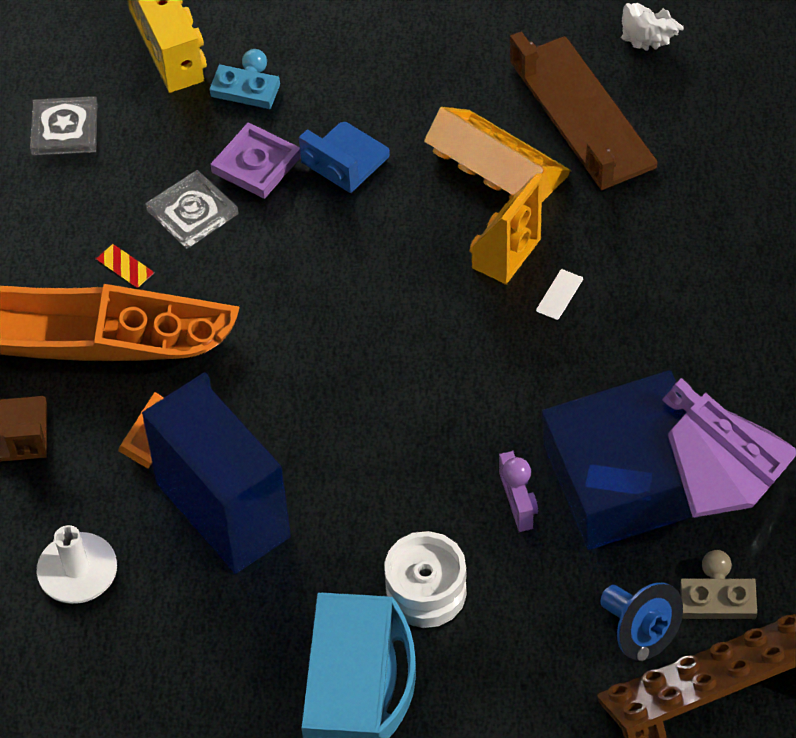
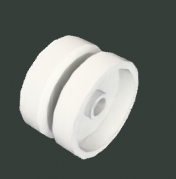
M426 531L411 533L399 539L391 547L384 563L386 594L388 597L395 599L407 623L427 628L440 626L452 620L463 608L467 595L465 557L457 543L443 534Z

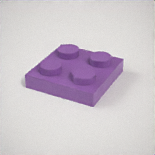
M247 123L211 163V171L265 199L301 158L300 147L253 124Z

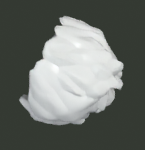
M627 3L623 8V35L621 38L625 41H630L634 48H643L645 51H648L651 45L653 49H658L660 46L670 44L669 39L674 35H678L679 30H683V26L671 18L669 11L664 8L656 14L639 3H633L632 5Z

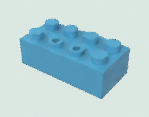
M318 593L302 721L303 738H390L402 722L409 708L416 680L414 642L406 618L393 597ZM401 640L404 643L408 661L406 689L393 713L388 714L386 711L392 700L397 679V663L393 642Z

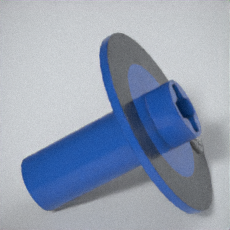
M667 583L650 584L642 588L634 596L616 585H611L605 589L601 596L602 607L620 618L617 629L618 644L622 652L631 659L643 661L658 655L671 643L680 627L683 616L682 598L679 592Z

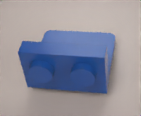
M340 122L323 139L308 129L299 137L301 163L349 193H352L390 156L387 146L347 122Z

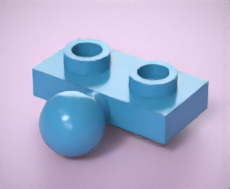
M251 49L244 54L242 58L244 69L219 64L209 89L211 97L271 109L280 86L279 76L261 73L267 66L266 55L261 50Z

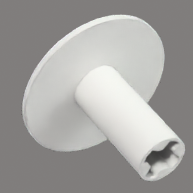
M70 525L63 526L55 532L54 541L42 552L37 564V577L44 592L57 601L71 604L83 603L101 595L111 585L117 571L116 555L106 540L95 534L79 532L76 527Z

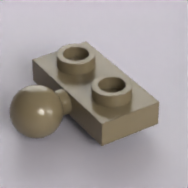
M721 550L708 552L703 558L702 568L710 579H681L682 619H756V580L725 579L732 566L730 557Z

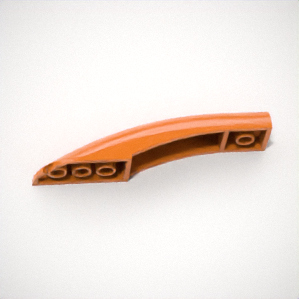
M103 284V287L92 288L0 286V355L79 361H141L193 357L211 350L227 337L237 319L239 306Z

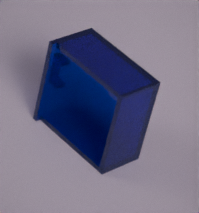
M671 370L542 410L544 447L588 550L692 517L668 437V433L687 412L684 409H673L662 400L677 383ZM675 392L678 397L682 398L679 393Z
M206 372L142 412L158 486L235 574L291 537L282 466L212 391L210 378Z

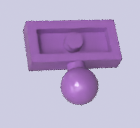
M514 451L499 454V474L518 531L522 532L533 529V514L538 513V506L534 493H528L525 487L531 476L530 465L526 460L515 457Z

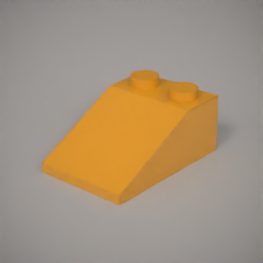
M536 173L504 205L499 213L495 212L491 216L487 229L483 234L477 235L470 246L473 269L507 284L541 240L542 175Z

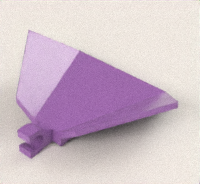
M682 378L662 399L671 408L677 410L684 409L687 412L668 433V437L692 517L752 508L796 456L795 447L771 431L725 410L707 393L700 397ZM675 392L679 393L682 398L678 397Z

